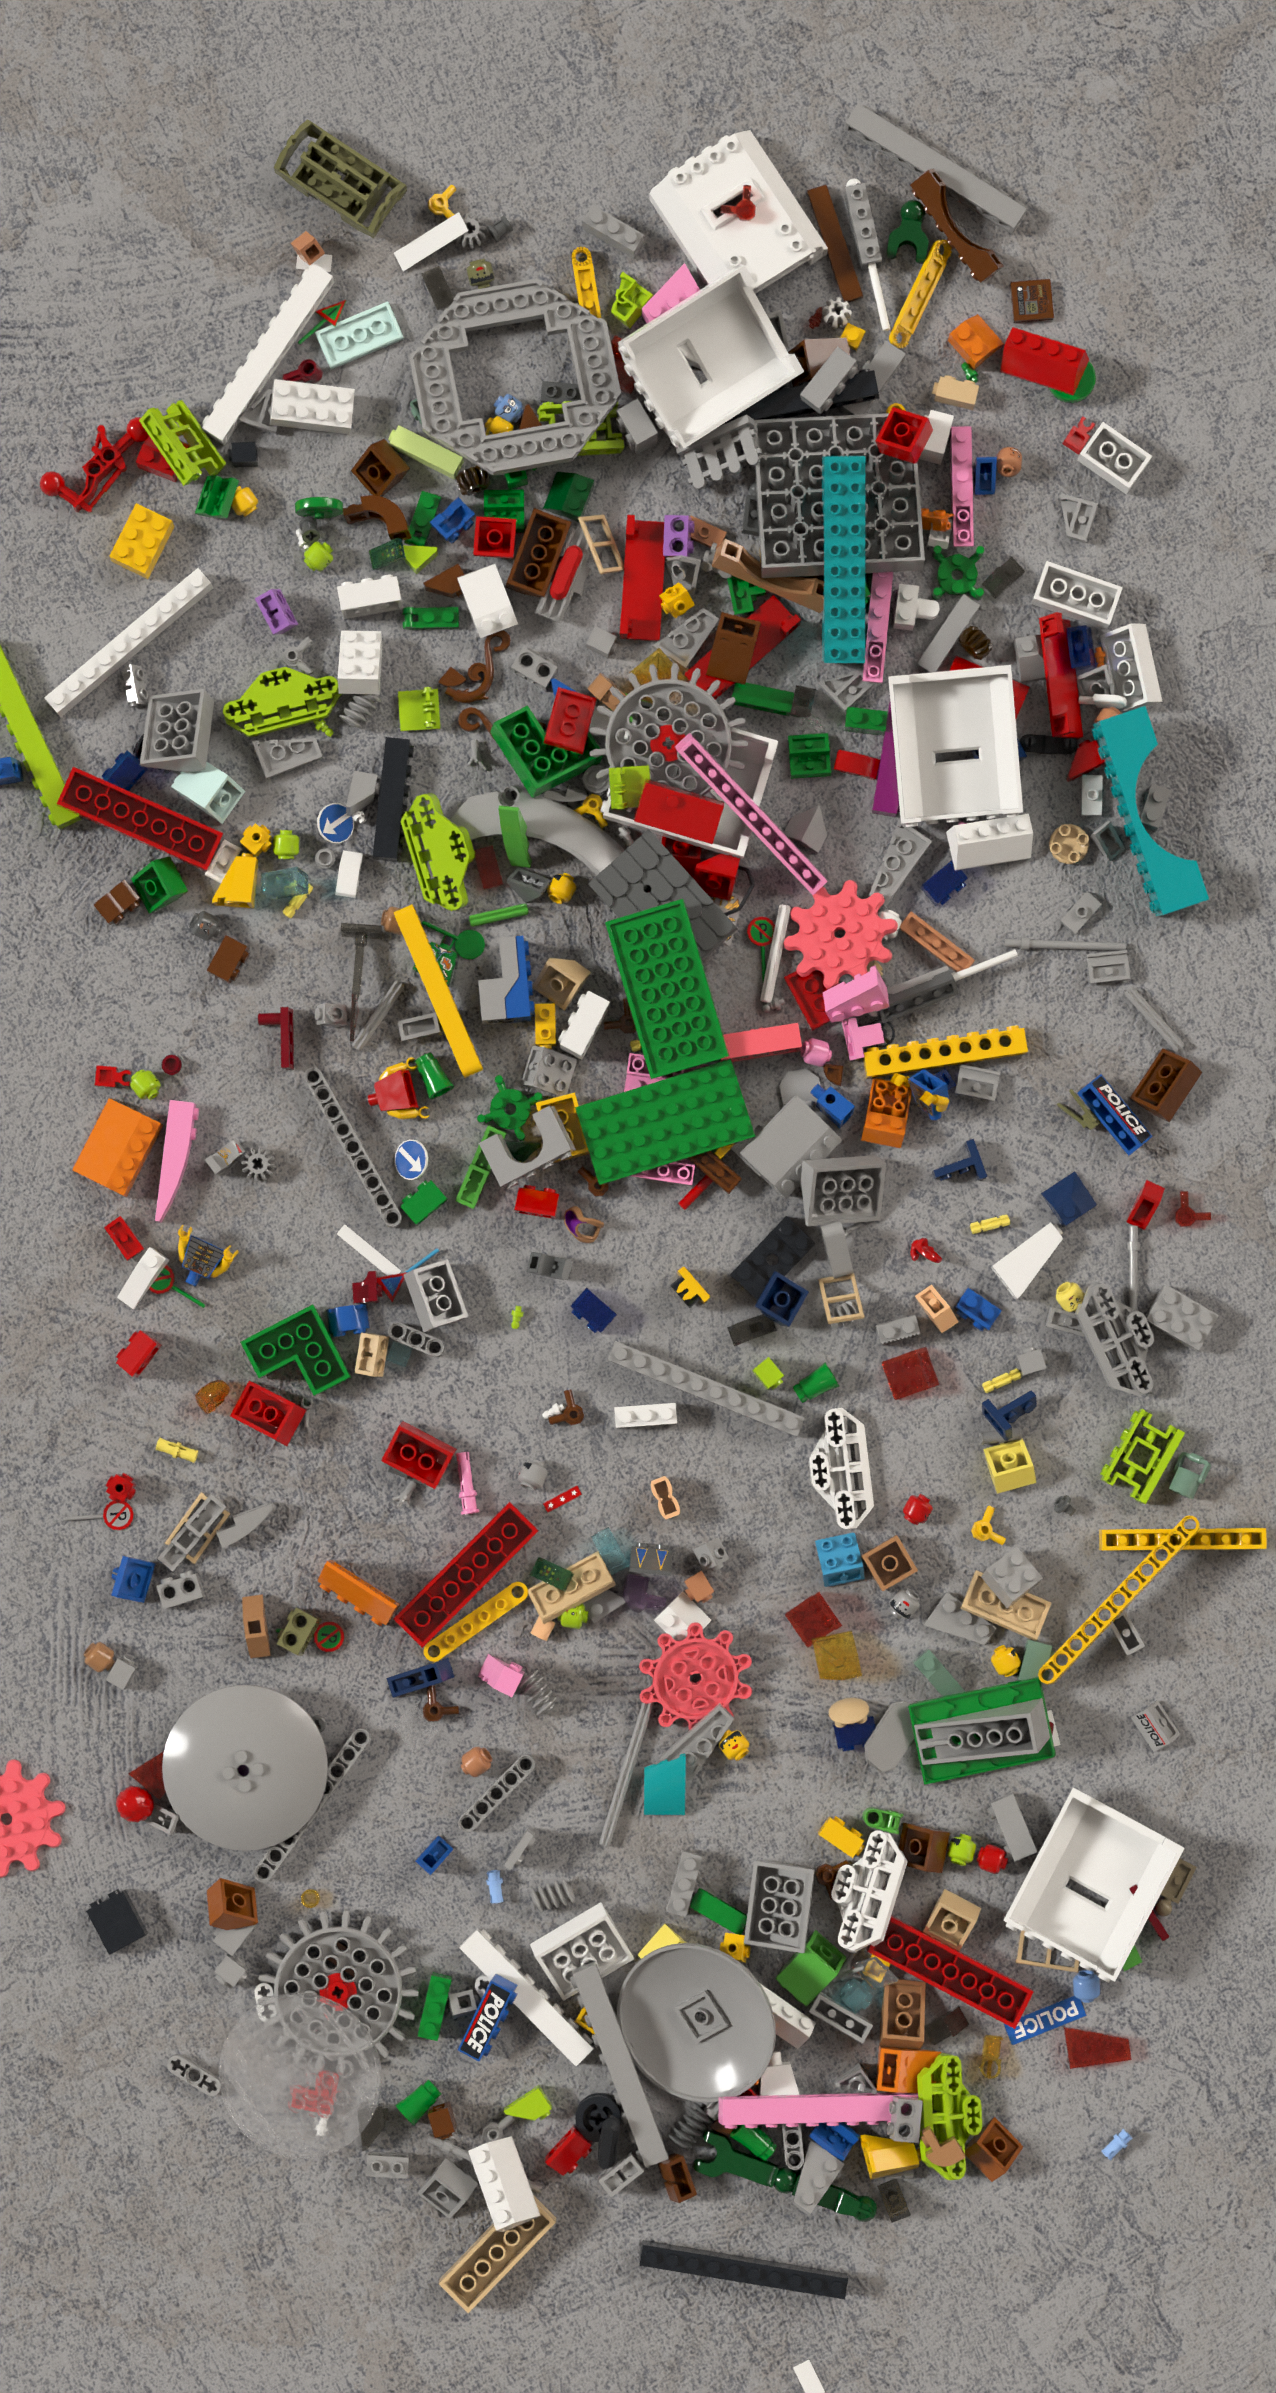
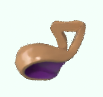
M573 1206L565 1212V1226L578 1241L592 1243L597 1239L600 1229L604 1227L603 1222L592 1218H584L581 1209L577 1206ZM588 1223L596 1226L593 1237L581 1234L578 1231L579 1225Z

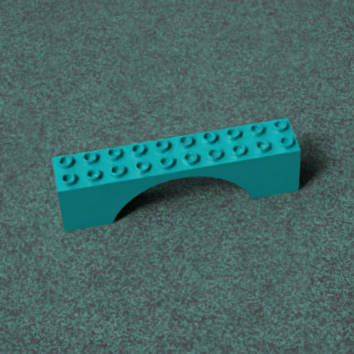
M822 456L824 521L822 661L824 663H865V456Z
M1146 706L1093 724L1092 734L1094 739L1099 742L1100 748H1098L1100 758L1105 760L1107 766L1104 767L1105 774L1108 779L1111 778L1113 784L1111 786L1112 795L1119 802L1117 810L1120 817L1124 818L1126 824L1123 825L1127 837L1130 836L1132 842L1130 849L1133 856L1136 855L1138 863L1136 867L1139 875H1143L1145 882L1142 885L1145 893L1150 896L1151 902H1149L1151 912L1155 913L1156 916H1161L1209 900L1197 861L1177 857L1160 847L1147 833L1138 814L1136 805L1138 775L1146 757L1158 745Z

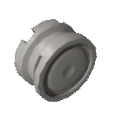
M591 766L585 771L583 784L589 794L600 796L608 791L610 785L609 775L599 779L596 777L600 770L606 769L603 766Z

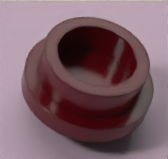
M168 1055L162 1060L161 1066L166 1074L175 1075L180 1072L182 1062L176 1055Z

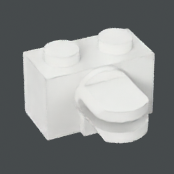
M899 584L893 628L913 631L915 619H935L940 610L938 602L918 598L919 586Z

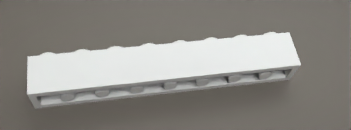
M477 1928L459 1948L490 1980L495 1974H498L517 1984L518 1986L515 1990L517 1997L514 2004L577 2066L594 2049L593 2039L587 2033L582 2034L577 2029L579 2025L572 2018L568 2020L563 2015L565 2011L557 2003L553 2005L548 2000L550 1996L542 1988L538 1990L533 1985L535 1983L534 1979L529 1974L524 1975L519 1970L521 1968L514 1959L509 1960L505 1956L506 1951L499 1944L495 1946L490 1941L492 1937L484 1929L480 1931Z

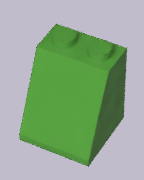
M815 1930L806 1940L805 1953L795 1952L781 1968L775 1979L783 1988L789 1990L797 2001L807 2006L837 1976L846 1956Z

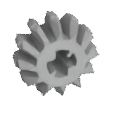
M467 213L466 219L464 220L463 217L462 219L467 229H472V233L468 234L467 231L456 238V242H462L463 248L470 244V248L473 249L474 243L480 246V240L486 239L484 233L487 232V228L483 226V219L478 220L476 214L473 218H470V215Z
M262 1147L258 1148L257 1154L255 1149L251 1148L252 1156L245 1153L244 1156L248 1158V1161H241V1164L248 1165L242 1171L244 1173L249 1172L247 1175L249 1179L255 1174L254 1179L256 1182L259 1181L260 1175L266 1181V1173L270 1176L273 1175L269 1168H276L275 1164H270V1162L275 1160V1157L267 1158L270 1155V1151L266 1150L263 1154ZM260 1159L263 1160L261 1162L263 1167L261 1169L258 1167V1170H256L254 1162L256 1160L260 1162Z
M854 1299L846 1300L829 1308L831 1318L859 1313ZM854 1320L831 1324V1326L833 1328H838L848 1323H851Z

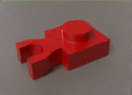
M1083 416L1078 423V428L1073 426L1062 443L1078 455L1091 437L1087 433L1091 432L1095 426L1093 422L1089 427L1084 426L1083 422L1086 418Z
M96 1065L95 1086L116 1088V1083H120L123 1086L130 1087V1082H124L123 1077L131 1075L132 1071L124 1070L117 1072V1067Z

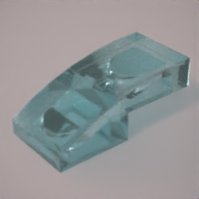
M609 1527L591 1536L611 1575L630 1566Z

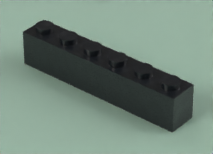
M386 737L373 847L374 860L398 862V857H402L403 845H400V838L404 837L401 819L408 808L407 805H404L405 797H409L410 785H406L407 777L411 778L412 773L409 757L413 758L414 746L411 745L410 739Z

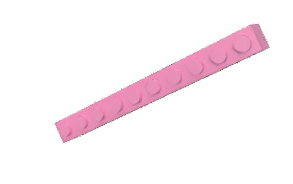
M691 733L687 734L675 746L679 754L812 895L828 882L823 874Z
M887 2092L876 2094L847 2093L719 2097V2123L729 2129L737 2128V2125H745L746 2128H757L758 2124H765V2127H778V2124L785 2123L787 2127H797L798 2123H806V2126H819V2123L824 2122L828 2126H838L839 2122H847V2125H859V2122L867 2121L869 2125H878L879 2121H887L888 2124L891 2122L892 2114L889 2112V2105L893 2101V2096L918 2098V2093ZM908 2103L901 2107L902 2114L909 2110Z

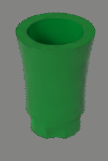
M431 1052L415 1060L429 1099L438 1098L454 1088V1085Z
M824 1362L818 1369L794 1385L793 1389L800 1401L804 1403L829 1390L840 1387L826 1362Z
M427 2080L395 2106L415 2126L442 2093L430 2080Z
M737 2125V2128H734L730 2134L731 2138L740 2142L763 2161H766L777 2147L759 2126L757 2128H746L745 2125Z

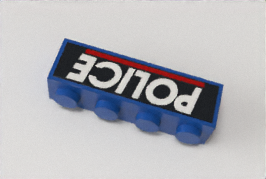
M1102 1074L1077 1093L1128 1156L1153 1137Z
M498 1974L494 1975L461 2041L458 2051L479 2062L483 2056L487 2057L492 2049L490 2042L492 2038H497L501 2030L498 2025L500 2021H505L509 2013L506 2009L509 2004L512 2005L517 1997V1993H515L517 1984Z

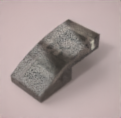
M440 266L421 273L437 311L450 306L454 301V297Z

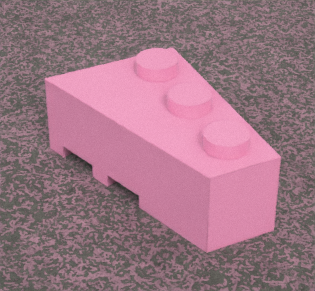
M685 263L642 308V317L646 324L700 290Z
M876 966L871 967L870 972L862 976L860 973L855 975V979L847 984L842 982L823 992L825 1012L831 1023L890 1007L887 987Z
M488 1654L478 1677L482 1678L492 1688L513 1697L525 1672L522 1671V1666L514 1662L508 1664Z

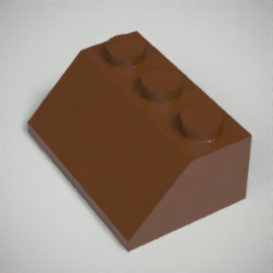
M1162 1048L1130 1099L1153 1115L1170 1122L1202 1074V1071L1192 1061Z

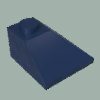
M1075 1171L1041 1193L1062 1227H1065L1097 1206Z

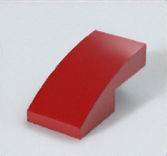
M838 750L834 770L874 780L877 776L880 759Z

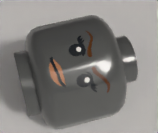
M202 911L199 914L195 913L189 926L192 928L193 935L205 941H209L212 937L216 938L221 930V927L218 926L219 919L206 911Z

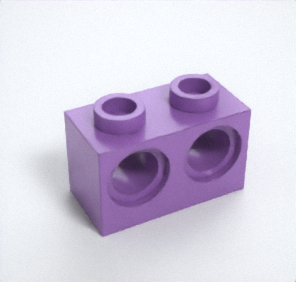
M665 515L664 557L680 555L690 557V553H693L694 542L691 541V533H694L695 525L694 521H691L690 516ZM683 521L684 529L677 532L675 530L676 523ZM677 542H683L684 545L683 550L680 552L674 550Z
M270 589L255 598L273 635L283 634L298 625L280 589Z

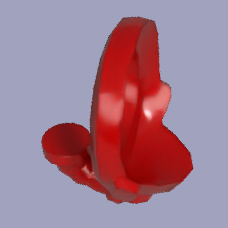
M927 1238L917 1239L911 1244L910 1255L913 1261L919 1258V1254L916 1251L934 1263L942 1261L941 1256L934 1251V1248L928 1246Z

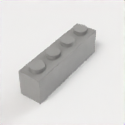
M885 341L883 346L881 344L878 345L873 353L875 355L873 360H868L862 370L870 369V371H875L879 395L904 362L906 356L904 352L888 341ZM876 400L840 407V411L846 415H866Z

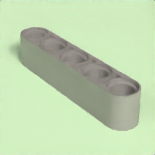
M530 1754L521 1755L461 1815L458 1820V1826L461 1831L466 1833L473 1831L533 1771L535 1767L533 1756ZM524 1758L529 1759L532 1762L531 1768L523 1769L520 1761ZM514 1773L517 1776V1782L509 1784L506 1781V1775ZM493 1788H500L503 1793L502 1797L494 1798L491 1795V1790ZM480 1802L486 1803L488 1811L485 1813L478 1812L477 1804ZM470 1817L473 1820V1826L470 1828L464 1827L462 1819Z

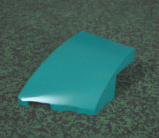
M680 1754L679 1758L671 1761L666 1759L658 1764L644 1767V1815H685L686 1754Z

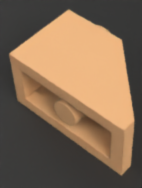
M932 1285L915 1296L941 1333L958 1323L950 1306Z

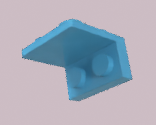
M855 1533L815 1541L825 1587L865 1579Z

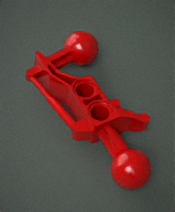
M142 417L131 419L127 424V433L113 446L107 440L105 427L103 425L97 427L96 443L91 449L94 456L82 466L86 474V485L81 495L65 486L63 476L55 471L46 472L41 477V491L51 497L59 495L72 504L77 513L81 509L91 513L92 508L102 495L108 491L119 475L127 470L121 454L134 442H144L148 438V433L139 421ZM102 442V449L100 450L98 447ZM112 453L115 455L112 460H105L107 454ZM99 467L100 471L97 474H91L92 468ZM117 467L96 498L88 505L94 498L99 483Z

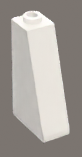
M1050 1222L991 1266V1269L1014 1299L1022 1295L1062 1241L1061 1234L1063 1232L1057 1224L1053 1225Z

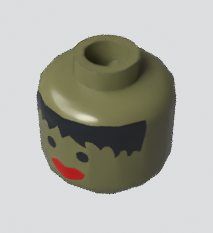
M485 258L469 262L470 266L467 267L466 271L470 285L478 286V289L490 287L489 283L495 279L491 263L485 261Z

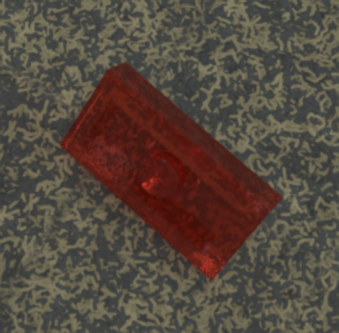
M493 845L474 850L484 890L503 885Z

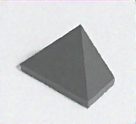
M519 867L507 879V883L525 903L542 896L552 881Z

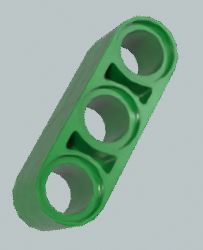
M702 1888L697 1890L689 1907L731 1932L741 1935L746 1927L747 1915Z

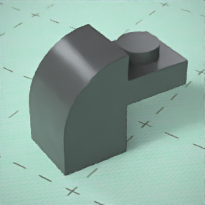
M531 1252L527 1272L559 1280H568L572 1271L571 1265L573 1260Z

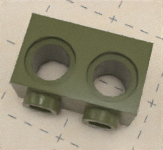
M296 1607L288 1615L287 1621L289 1622L286 1628L280 1630L277 1639H279L277 1644L298 1656H303L321 1619ZM304 1616L307 1620V1623L304 1627L301 1628L298 1624V1620L300 1617ZM292 1634L297 1637V1642L293 1646L288 1641Z

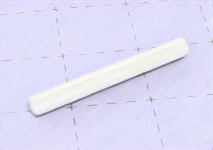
M782 904L778 909L760 1001L764 1003H771L791 911V907Z

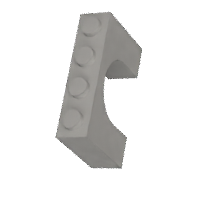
M548 1106L532 1115L542 1135L543 1147L538 1157L531 1162L522 1163L516 1160L510 1153L502 1134H495L479 1143L500 1187L512 1188L519 1184L518 1180L524 1177L529 1179L536 1175L535 1171L541 1168L546 1170L554 1165V1161L558 1159L563 1161L572 1156L571 1152L576 1149L555 1106Z

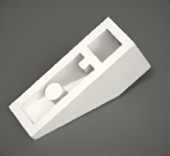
M149 1247L117 1298L132 1309H135L169 1262V1259L154 1248Z

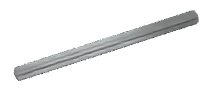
M642 1702L599 1844L602 1846H610L654 1702L649 1704Z

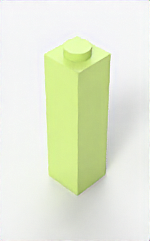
M398 425L396 430L393 429L389 436L390 446L394 450L454 480L464 463L462 456Z

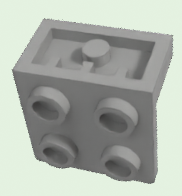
M532 1046L521 1085L538 1088L557 1096L567 1095L577 1059L545 1047Z

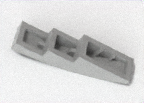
M963 594L917 664L931 673L936 672L977 612L980 604Z
M210 1494L157 1560L173 1573L226 1509V1506Z

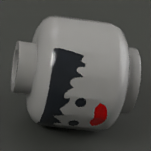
M535 1459L532 1462H525L518 1475V1480L521 1482L520 1486L530 1491L542 1488L548 1475L547 1470L543 1467L544 1463Z
M909 1588L898 1590L889 1601L892 1608L891 1613L898 1619L901 1617L909 1619L920 1607L919 1596Z

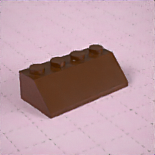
M533 508L505 588L524 595L545 597L571 525L570 521Z

